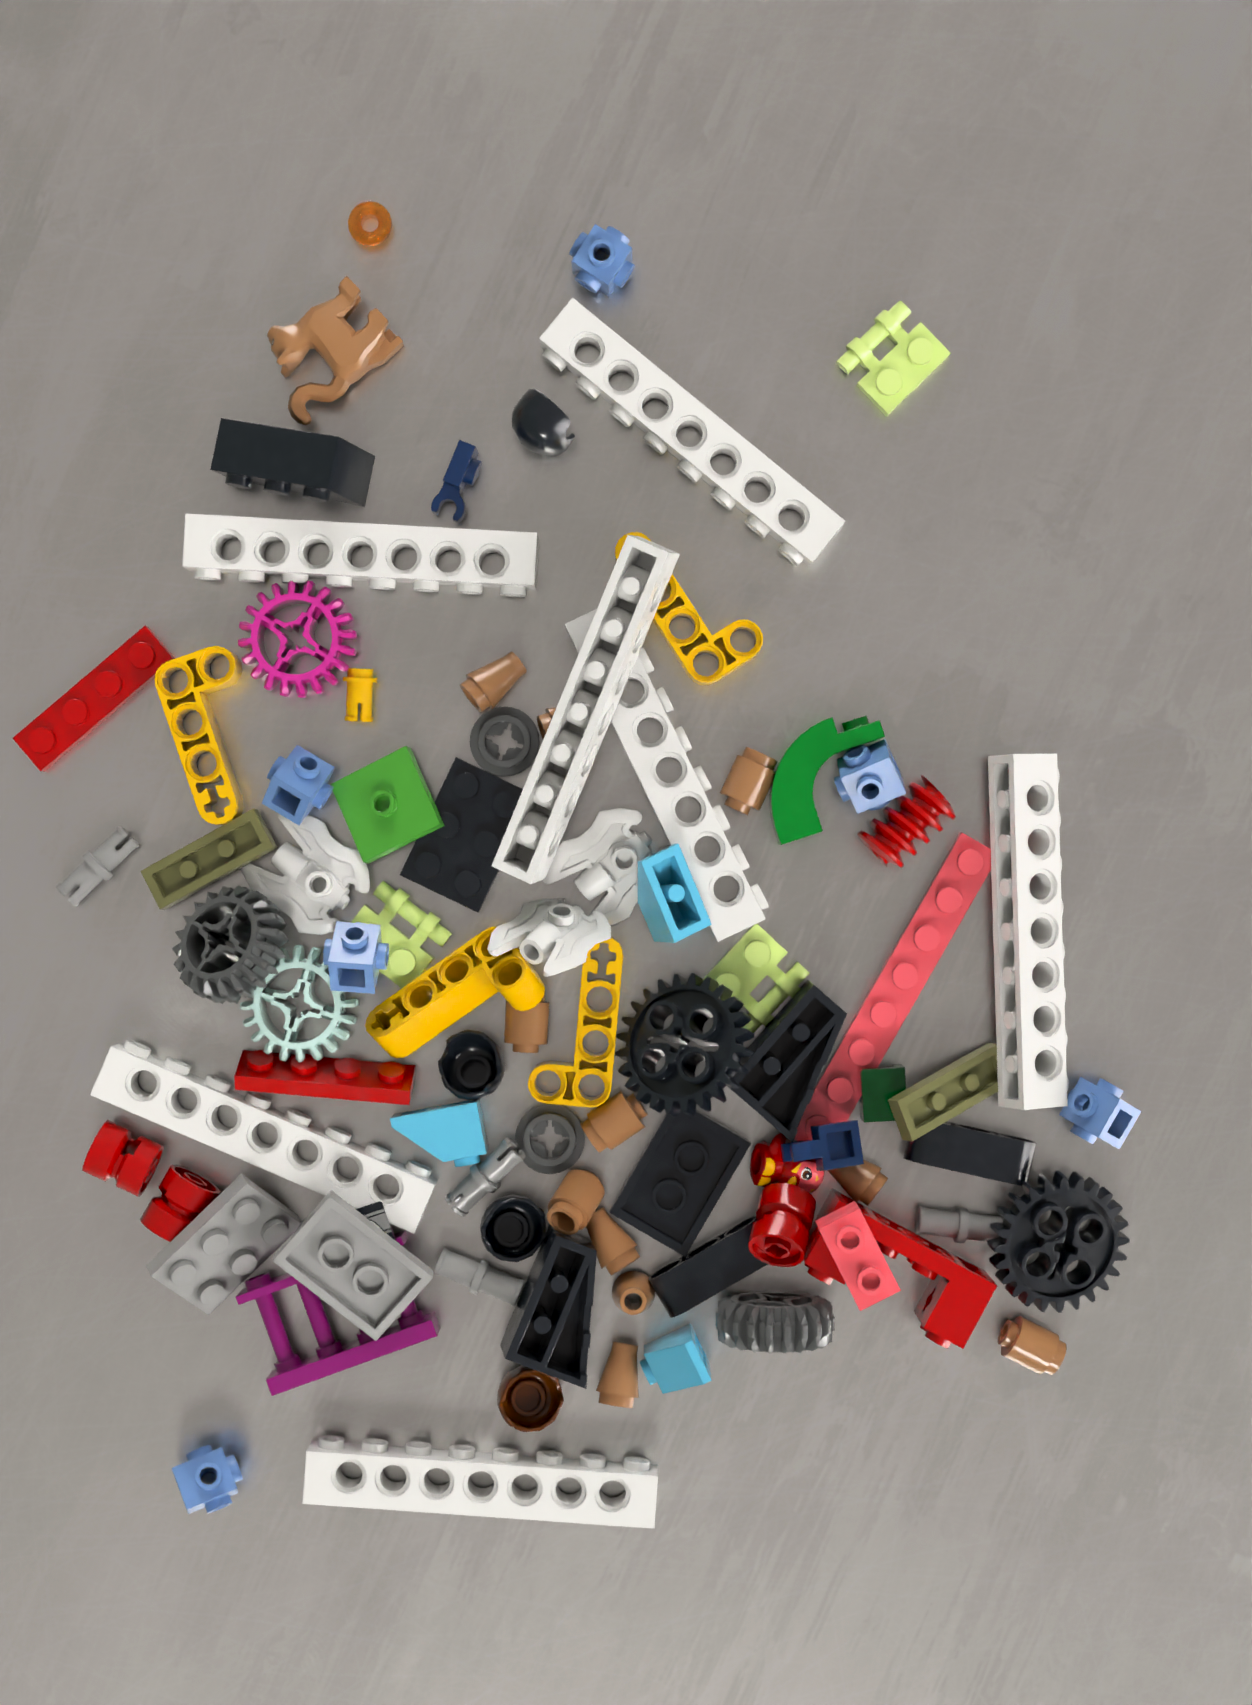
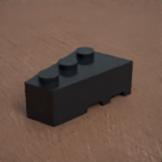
M221 418L210 470L225 476V484L237 488L251 489L252 484L264 486L263 490L278 495L289 496L291 491L303 494V497L315 501L329 502V500L365 507L375 456L338 436Z
M809 980L801 986L797 994L787 1002L748 1047L754 1054L750 1057L741 1058L740 1064L749 1071L747 1074L736 1072L733 1078L738 1083L739 1088L733 1089L729 1087L792 1143L806 1106L811 1101L814 1087L822 1068L827 1063L847 1015L844 1010Z
M549 1225L546 1238L541 1244L500 1344L505 1359L587 1389V1359L591 1337L590 1318L591 1306H593L597 1250L590 1239L577 1234H562Z

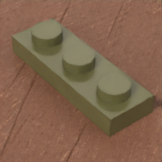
M253 808L140 872L159 909L166 910L278 847L258 809Z
M986 1043L888 1099L902 1140L914 1141L998 1092L997 1044Z

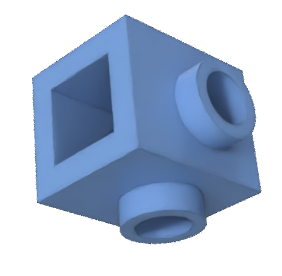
M595 224L589 234L582 232L569 252V255L573 257L571 264L572 272L576 275L574 279L585 289L593 293H597L599 290L608 297L616 286L622 288L635 268V265L631 263L633 255L632 247L628 245L630 240L611 226L604 230ZM598 250H601L609 255V258L605 261H598L594 256Z
M886 739L869 746L859 745L853 747L843 757L837 759L840 775L834 778L835 785L843 802L851 799L857 814L866 810L881 809L889 804L892 799L906 794L902 773Z
M297 745L286 759L279 756L267 775V779L271 781L262 804L300 826L314 806L321 809L330 797L334 787L329 785L328 782L335 767Z
M336 921L333 939L325 940L323 963L328 965L331 991L375 994L379 970H386L389 960V944L382 943L381 925Z
M1080 1077L1076 1086L1067 1095L1068 1106H1064L1059 1115L1074 1123L1070 1132L1089 1143L1094 1144L1098 1137L1120 1149L1141 1111L1120 1099L1124 1091L1106 1080L1100 1078L1097 1085Z
M206 1445L186 1454L187 1462L172 1468L188 1514L204 1507L209 1514L232 1504L230 1496L238 1493L235 1482L243 1479L234 1454L225 1457L222 1447L213 1450L211 1445ZM212 1473L217 1476L213 1484L206 1485L201 1482L206 1474Z

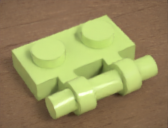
M898 301L889 311L884 309L874 318L875 324L860 339L855 337L846 345L847 351L836 361L837 365L846 374H849L858 364L866 370L867 374L856 386L886 417L951 354L921 322L910 333H907L900 324L911 314L910 309L902 301ZM888 337L896 346L879 361L872 351Z
M382 881L373 895L386 904L383 910L378 914L368 905H364L351 923L361 922L381 925L382 943L389 944V960L387 969H380L379 972L400 988H403L419 977L435 958L421 947L429 937L439 946L443 947L452 933L439 924L441 919L430 912L427 915L409 901L410 895L401 888L396 891L385 881ZM397 913L417 928L411 938L391 924Z
M755 924L706 974L703 981L707 977H711L719 983V986L723 984L733 991L731 997L735 996L744 1003L743 1007L749 1011L748 1015L751 1017V1021L742 1028L755 1033L762 1024L766 1027L774 1019L772 1013L788 996L793 998L801 989L799 985L810 973L798 961L786 974L776 965L788 952L758 924ZM768 975L776 985L758 1002L750 993Z

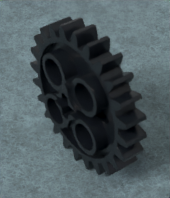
M691 973L688 981H686L679 974H674L672 987L667 982L659 979L658 993L654 994L645 988L643 994L646 1002L643 1005L638 1002H631L636 1015L634 1018L622 1017L621 1020L629 1026L628 1032L617 1034L616 1038L625 1042L626 1047L616 1051L615 1056L627 1061L618 1069V1072L626 1077H630L625 1087L635 1093L637 1092L636 1099L646 1105L650 1103L649 1108L659 1113L665 1109L666 1113L677 1117L680 1110H682L683 1113L693 1117L696 1112V1104L709 1112L711 1111L710 1098L715 1097L723 1103L727 1101L723 1091L726 1085L733 1089L739 1088L733 1076L736 1072L747 1074L749 1071L740 1064L741 1058L753 1056L754 1052L744 1047L743 1042L753 1039L754 1033L742 1028L751 1021V1017L743 1011L739 1012L744 1003L735 996L731 997L733 991L723 984L719 986V983L711 977H707L703 981L701 977ZM673 1014L672 1023L668 1028L664 1029L666 1018ZM713 1017L712 1027L703 1034L704 1024ZM653 1038H658L683 1045L676 1049L667 1043L650 1044ZM691 1040L694 1043L703 1047L719 1046V1048L717 1051H705L701 1048L691 1047L687 1044H689ZM665 1056L664 1066L660 1071L656 1072L657 1062ZM705 1060L704 1071L695 1077L697 1065Z
M1056 1170L1053 1181L1050 1182L1041 1173L1038 1174V1186L1035 1188L1026 1181L1022 1182L1024 1195L1021 1197L1009 1192L1008 1197L1013 1204L1010 1209L1005 1207L997 1208V1211L1004 1217L1003 1223L996 1222L990 1224V1228L999 1237L987 1241V1245L994 1252H997L989 1258V1262L996 1269H999L995 1273L996 1278L1003 1285L1006 1284L1005 1289L1013 1297L1018 1296V1299L1025 1306L1028 1307L1034 1302V1305L1041 1312H1045L1050 1303L1058 1313H1062L1065 1301H1068L1077 1310L1080 1306L1079 1297L1085 1295L1091 1302L1095 1301L1093 1289L1096 1286L1106 1291L1109 1290V1286L1104 1280L1107 1274L1119 1277L1120 1273L1113 1264L1114 1261L1127 1259V1256L1118 1249V1246L1130 1243V1239L1120 1232L1129 1224L1121 1215H1118L1123 1208L1112 1199L1113 1194L1105 1187L1099 1188L1100 1184L1093 1178L1088 1177L1084 1181L1082 1176L1073 1171L1067 1180V1177L1062 1172ZM1051 1210L1049 1218L1045 1222L1038 1224L1041 1215ZM1091 1219L1088 1227L1079 1232L1081 1224L1085 1220ZM1039 1252L1037 1259L1033 1263L1026 1265L1028 1258L1033 1253ZM1078 1260L1077 1266L1072 1271L1066 1273L1068 1266Z

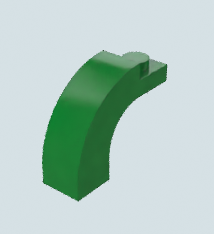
M863 716L842 723L844 732L837 733L833 717L809 728L788 747L775 769V776L769 794L770 817L778 845L823 831L813 801L814 780L820 767L834 754L884 738L885 734L880 720L869 723L867 716Z

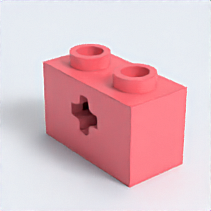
M855 1201L815 1220L860 1311L901 1291Z

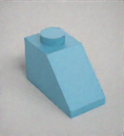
M673 844L638 861V904L654 942L676 943L712 925L679 844Z
M480 1099L477 1101L464 1100L396 1113L390 1118L392 1128L442 1162L454 1160L455 1167L481 1162L480 1155L487 1154L489 1150Z
M691 1323L644 1345L645 1359L640 1361V1365L649 1384L658 1383L663 1394L703 1385L712 1381L709 1360Z

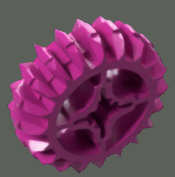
M291 580L288 582V594H284L282 587L278 583L272 584L271 589L275 598L270 600L264 593L259 592L256 597L264 605L260 611L250 605L245 609L249 615L255 617L253 624L246 621L239 624L240 629L251 632V638L239 639L238 646L241 648H252L253 650L241 658L242 662L246 665L259 663L250 675L253 679L257 680L268 673L264 682V688L269 691L273 690L278 682L281 681V696L288 697L293 685H296L298 697L306 698L308 693L307 684L310 683L316 694H322L324 687L320 679L325 677L330 684L334 686L338 684L337 677L331 671L336 666L339 670L347 672L350 667L345 662L340 661V657L342 654L347 656H355L356 654L354 648L344 645V640L356 639L357 632L350 629L343 630L342 626L350 624L354 620L353 616L350 613L337 616V613L343 608L345 603L342 599L337 598L327 604L331 596L329 588L323 587L315 597L316 588L313 581L308 580L305 583L302 593H300L298 583ZM295 604L310 605L306 613L302 612L292 622H283L274 617L277 612L287 606ZM322 612L328 619L331 627L332 643L330 650L321 646L315 638V631L319 624L317 620ZM266 628L273 631L280 640V647L276 654L278 659L274 665L268 659L264 647ZM280 628H285L290 632L294 630L299 633V628H304L302 636L307 639L309 644L315 647V650L313 651L306 646L301 648L296 645V650H291L293 642L288 638V635L280 631ZM304 655H311L322 661L315 669L303 674L285 673L290 665H294Z

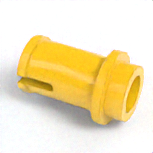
M348 668L347 677H343V681H347L345 721H358V704L360 703V721L373 722V682H378V678H373L374 669Z

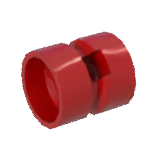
M107 1120L100 1128L87 1153L82 1171L105 1182L115 1178L116 1187L140 1197L158 1167L164 1146L142 1135L133 1139L131 1130Z
M171 1165L159 1185L162 1195L151 1199L140 1221L151 1232L171 1242L221 1192L218 1187L201 1175L187 1168Z
M772 1183L763 1188L756 1210L758 1221L753 1223L748 1243L749 1250L754 1257L761 1262L778 1267H793L801 1264L805 1259L809 1241V1230L812 1227L816 1210V1200L812 1194L804 1188L787 1183Z

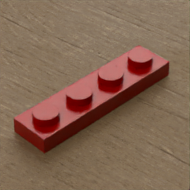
M145 625L15 735L13 740L40 771L45 772L155 678L156 671L163 663L175 659V657L152 630Z
M242 1050L234 1075L235 1090L410 1105L415 1083L416 1065L400 1064L394 1061H362L354 1058L323 1057L317 1061L310 1054H305V1059L302 1062H298L296 1056L291 1054L289 1059L284 1062L279 1059L280 1053L266 1054L263 1050Z

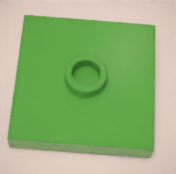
M404 746L330 784L334 787L333 793L364 863L369 864L445 826L410 747Z

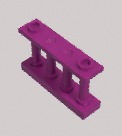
M391 1228L395 1241L403 1246L408 1239L406 1230L394 1234ZM266 1272L244 1281L246 1288L242 1289L236 1296L238 1305L256 1300L275 1352L277 1362L274 1363L276 1369L272 1370L266 1378L271 1396L437 1337L441 1329L436 1313L432 1312L424 1315L422 1310H417L413 1300L400 1314L401 1317L397 1319L399 1325L388 1328L377 1341L359 1328L360 1332L356 1334L358 1340L342 1345L340 1339L335 1340L320 1297L289 1273L271 1278L270 1273ZM295 1284L297 1285L319 1346L315 1349L316 1355L302 1360L299 1354L294 1355L272 1295L273 1292Z

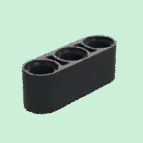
M947 1121L918 1139L907 1141L903 1158L928 1166L1022 1186L1023 1181L1028 1183L1036 1142Z
M756 1216L748 1218L690 1251L685 1257L682 1256L659 1269L648 1278L671 1318L683 1314L768 1265L754 1257L749 1250L748 1243L754 1222L758 1221Z

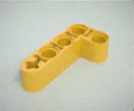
M630 532L623 535L615 547L616 562L627 535L640 536L649 541L651 540L640 532ZM671 575L668 582L671 594L665 601L660 602L653 622L688 677L694 683L708 686L714 684L752 660L758 654L763 644V634L754 622L740 619L712 635L674 575ZM686 617L693 622L695 631L689 638L678 639L671 634L669 626L675 618ZM737 630L749 631L754 637L755 645L748 652H738L732 647L730 636ZM702 653L713 655L718 662V670L710 676L699 675L693 667V661L698 655Z
M220 646L207 647L169 660L158 668L154 678L155 687L198 812L205 821L215 825H224L242 815L244 808L243 798L207 696L233 686L242 675V662L239 657L232 651ZM218 656H226L230 666L228 673L222 678H213L210 673L211 662ZM184 670L188 677L187 686L183 691L173 693L169 687V678L175 671ZM197 711L202 717V726L198 732L189 735L183 728V720L189 712ZM205 752L212 753L216 758V768L208 776H203L197 769L198 758ZM221 780L224 781V785H215L218 796L229 799L230 805L224 808V816L220 812L212 811V805H215L218 799L214 789L206 788L204 790V784H215Z
M489 927L376 1006L366 1019V1031L391 1057L404 1058L497 992H500L515 1010L527 1011L534 1008L541 1002L544 996L545 987L543 981L532 964L522 957L519 947L499 956H492L487 948L491 933L496 927Z
M612 936L611 939L595 944L588 951L586 962L582 965L574 1062L543 1061L537 1064L530 1073L528 1089L532 1097L539 1102L590 1108L600 1106L609 1098L612 1088L623 966V948L619 941ZM601 943L609 944V951L616 953V959L609 960L606 969V975L615 974V982L604 978L588 979L589 971L594 974L598 973L599 961L597 958L591 957V951L598 950ZM601 986L610 991L612 1004L607 1009L595 1010L589 1005L587 995L594 987ZM595 1030L603 1032L608 1038L609 1043L605 1051L597 1054L589 1052L583 1043L584 1036L588 1032ZM550 1070L559 1076L561 1086L557 1091L546 1093L539 1089L536 1078L542 1071ZM590 1074L599 1076L604 1082V1091L596 1097L586 1096L582 1093L579 1084L584 1076Z

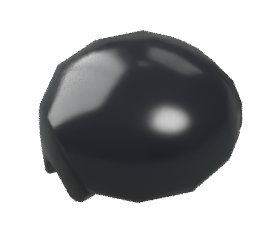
M528 389L513 409L512 428L521 444L534 453L546 456L560 455L568 449L575 437L573 433L566 437L567 429L570 426L568 416L546 395L536 389Z
M464 1030L450 1036L446 1040V1048L438 1061V1068L446 1089L460 1099L477 1101L493 1093L498 1088L504 1076L505 1062L501 1048L485 1033Z
M510 1194L498 1198L486 1208L480 1224L482 1242L486 1250L501 1261H522L533 1256L545 1240L546 1215L528 1197Z

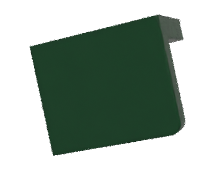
M892 1064V1067L862 1069L860 1072L862 1100L859 1101L860 1119L864 1123L895 1121L888 1099L906 1090L905 1067L902 1064Z

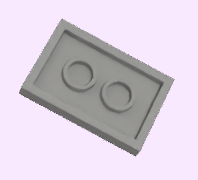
M240 1174L159 1252L146 1267L151 1277L209 1315L301 1225V1221L297 1214L243 1174Z
M332 1190L293 1232L273 1257V1262L375 1341L379 1339L430 1282L434 1274L430 1267Z

